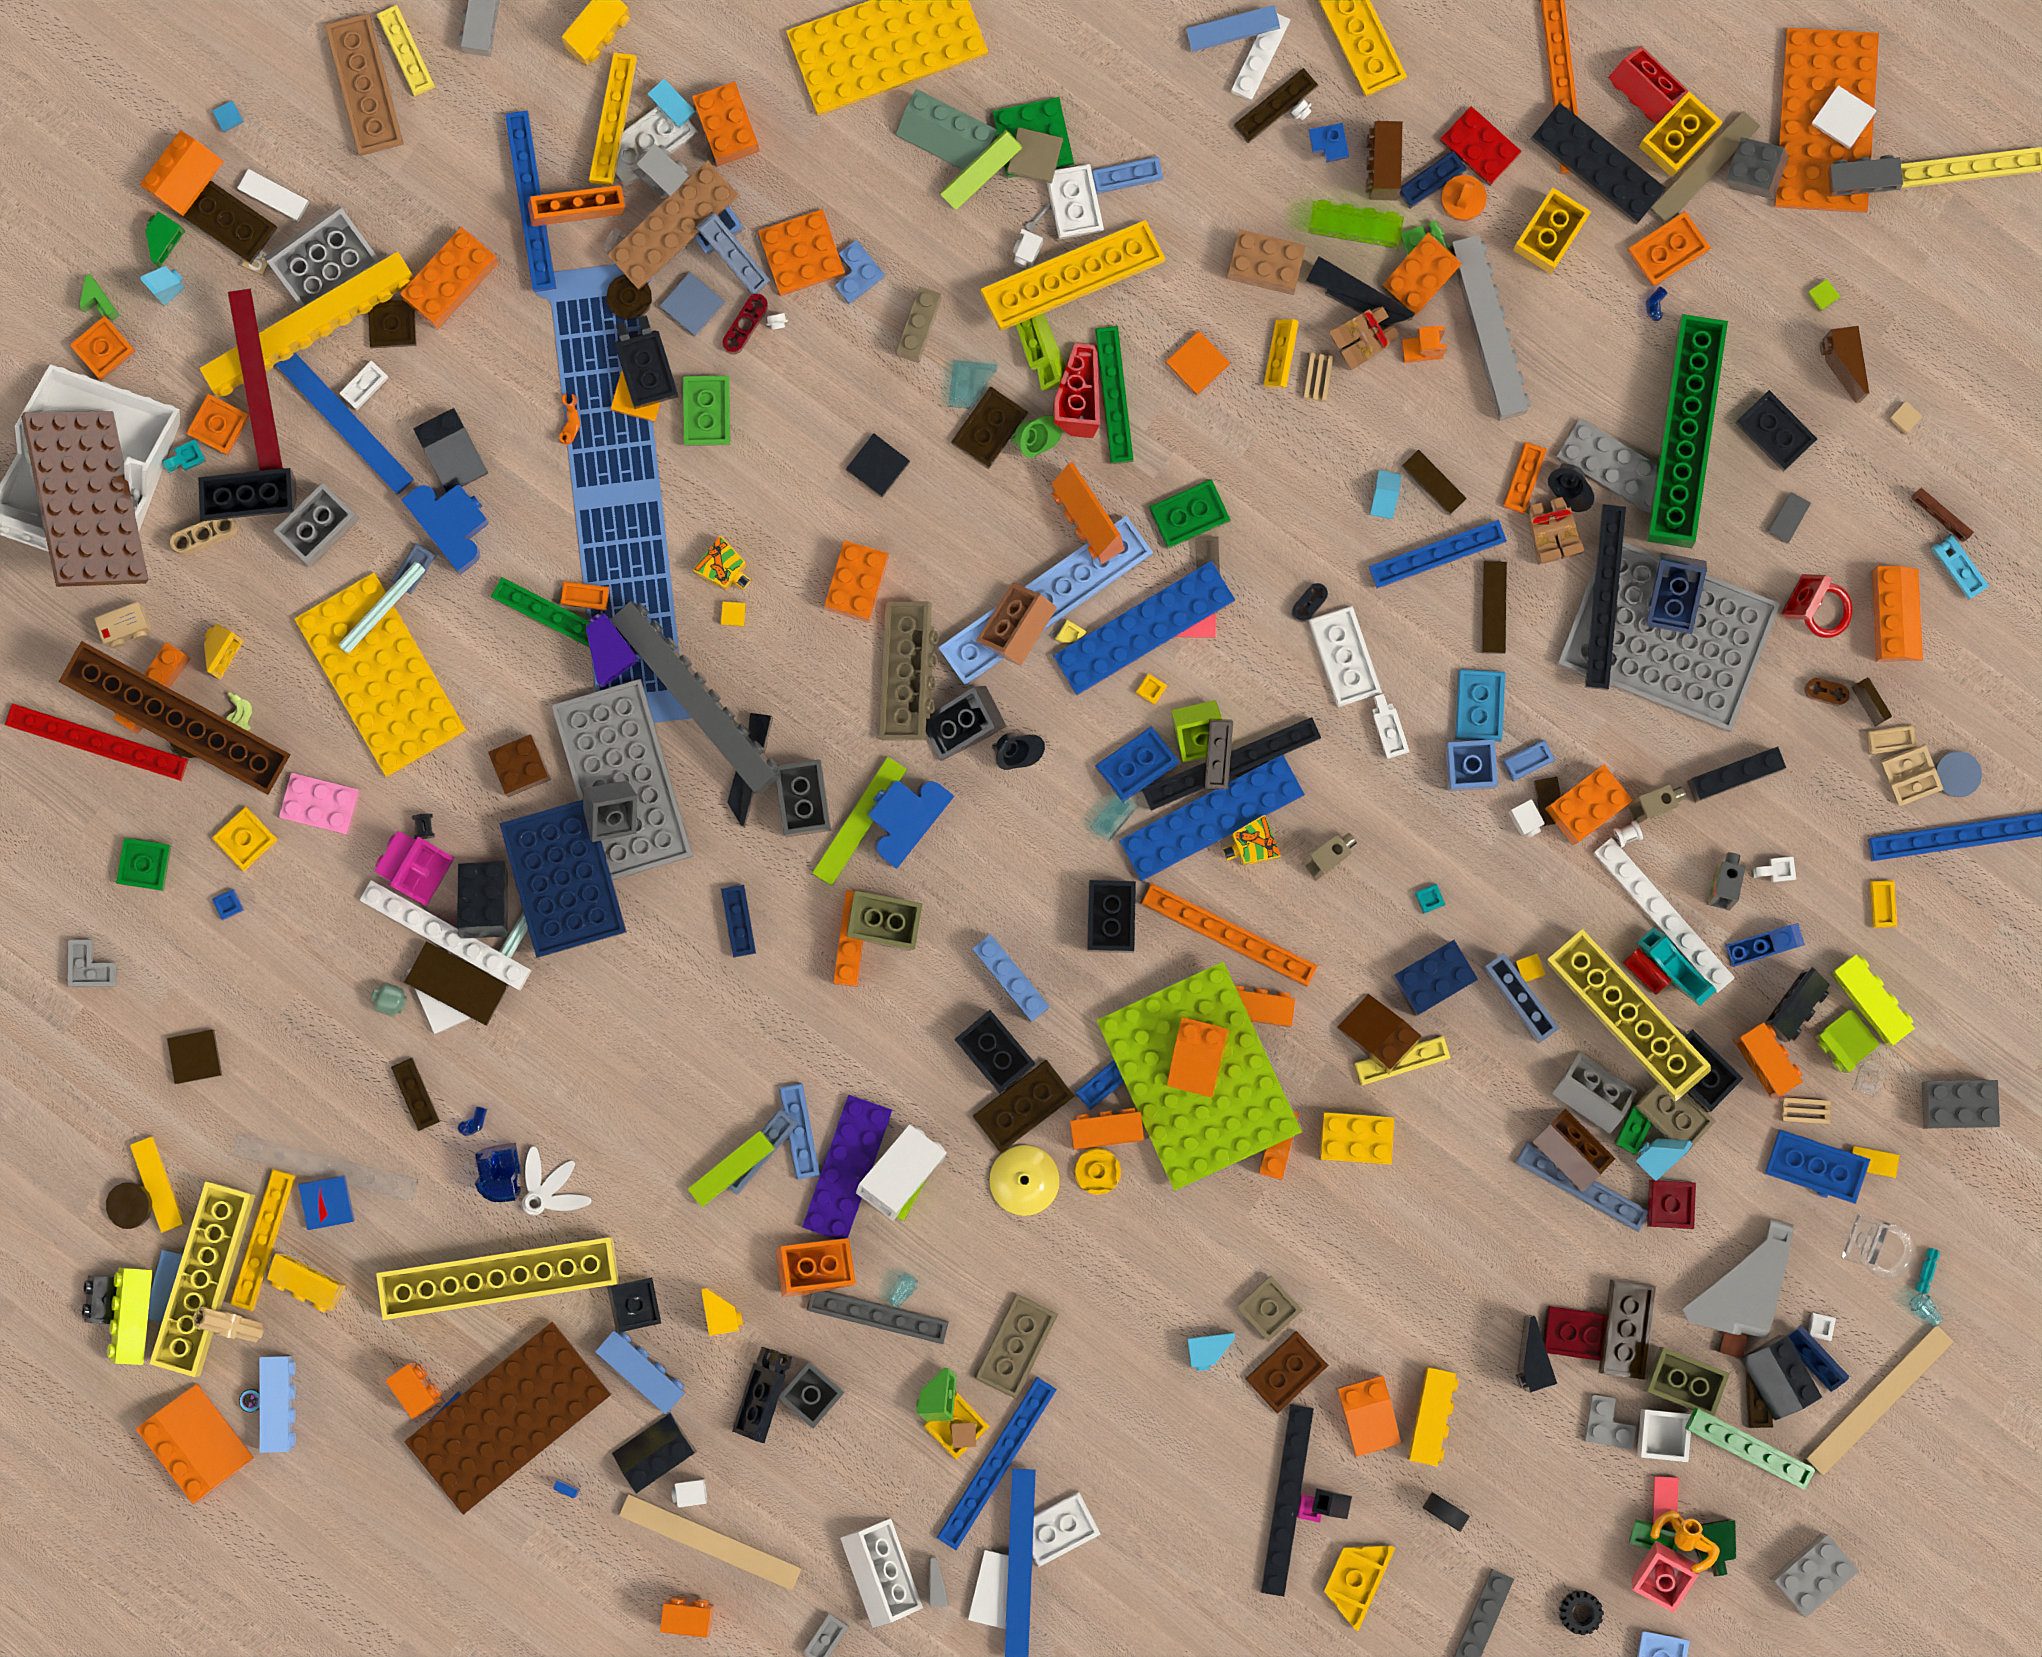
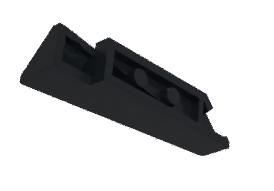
M1318 256L1306 279L1307 283L1326 289V296L1360 314L1369 309L1372 311L1383 306L1389 317L1378 324L1384 327L1406 320L1410 321L1415 314L1413 311Z
M750 713L748 728L750 734L748 736L753 742L757 741L766 751L773 717ZM735 771L727 803L741 827L745 828L754 792L738 772Z

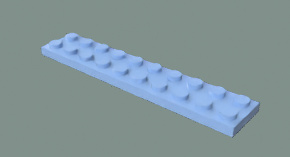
M1127 515L1114 524L1121 535L1125 548L1124 551L1101 564L1098 558L1093 559L1087 550L1089 545L1086 543L1025 586V588L1041 594L1057 607L1043 631L1153 554V551ZM997 607L938 647L964 686L1004 659L976 641Z

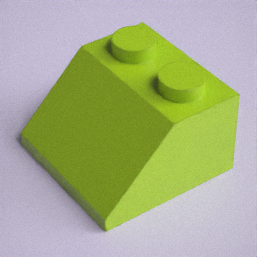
M1213 700L1171 710L1182 762L1206 757L1209 718L1222 719L1217 701Z

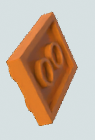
M1684 211L1629 247L1628 252L1652 287H1655L1710 251L1711 247L1687 212Z
M1427 233L1382 285L1409 310L1418 315L1463 263L1435 237Z

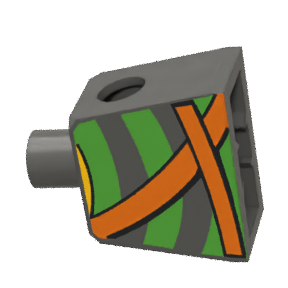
M1728 852L1725 862L1722 861L1716 868L1707 905L1730 911L1739 901L1745 867L1739 865L1741 857L1739 854Z

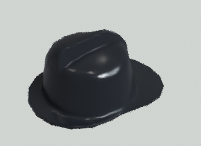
M1564 462L1559 469H1555L1550 473L1548 485L1557 498L1563 497L1567 508L1571 507L1572 512H1584L1592 507L1595 501V494L1586 481L1585 474L1581 468Z
M1007 733L1000 737L997 743L992 744V749L996 755V764L1003 770L1031 766L1043 756L1045 742L1038 735L1028 734L1019 736L1014 733Z

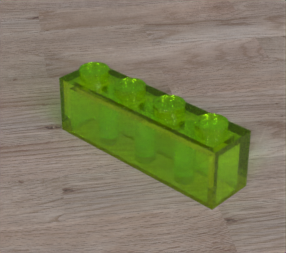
M1318 200V202H1313L1308 234L1398 249L1404 217L1399 216V213L1387 211L1385 214L1377 212L1376 209L1365 207L1362 210L1354 208L1351 204L1343 203L1339 206L1333 205L1328 200Z

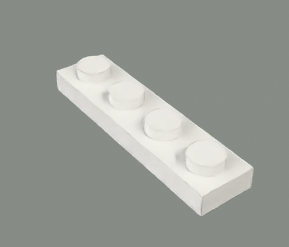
M1278 13L1277 16L1281 29L1257 36L1231 90V93L1252 102L1291 20Z

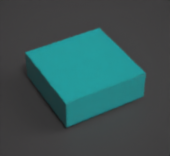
M1437 883L1415 892L1423 914L1446 905Z

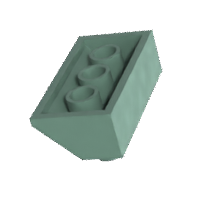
M916 89L905 108L896 136L964 170L997 139V129Z

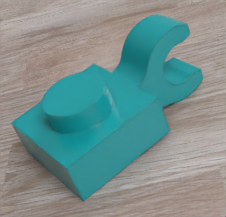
M192 440L175 448L174 450L177 455L164 460L162 463L167 472L170 473L180 466H183V469L187 471L206 462L197 441Z

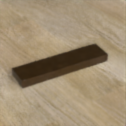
M1305 68L1301 69L1236 122L1234 128L1249 144L1318 87L1317 82Z
M1483 561L1482 654L1506 653L1507 562Z

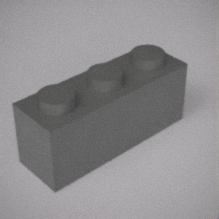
M1884 155L1876 160H1871L1870 157H1863L1857 159L1856 162L1837 160L1833 162L1834 164H1830L1828 169L1831 197L1900 190L1903 185L1900 157L1894 158L1893 155Z

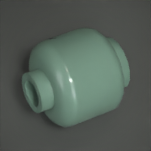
M383 983L380 988H374L370 1001L374 1002L373 1008L375 1011L393 1017L397 1013L401 1014L407 996L404 995L402 988L389 983Z

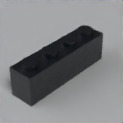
M1777 746L1693 777L1687 783L1696 803L1786 769V765Z

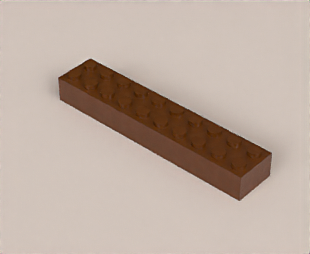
M83 641L80 642L58 681L269 795L291 755Z

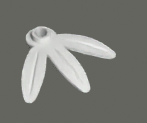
M535 1146L530 1147L525 1162V1181L528 1194L522 1200L523 1210L527 1214L535 1216L542 1213L544 1208L553 1211H573L590 1205L591 1198L587 1196L573 1194L552 1196L569 1179L575 1167V1162L569 1161L557 1168L541 1186L542 1170L539 1152ZM534 1200L538 1203V1206L532 1208L529 1202Z

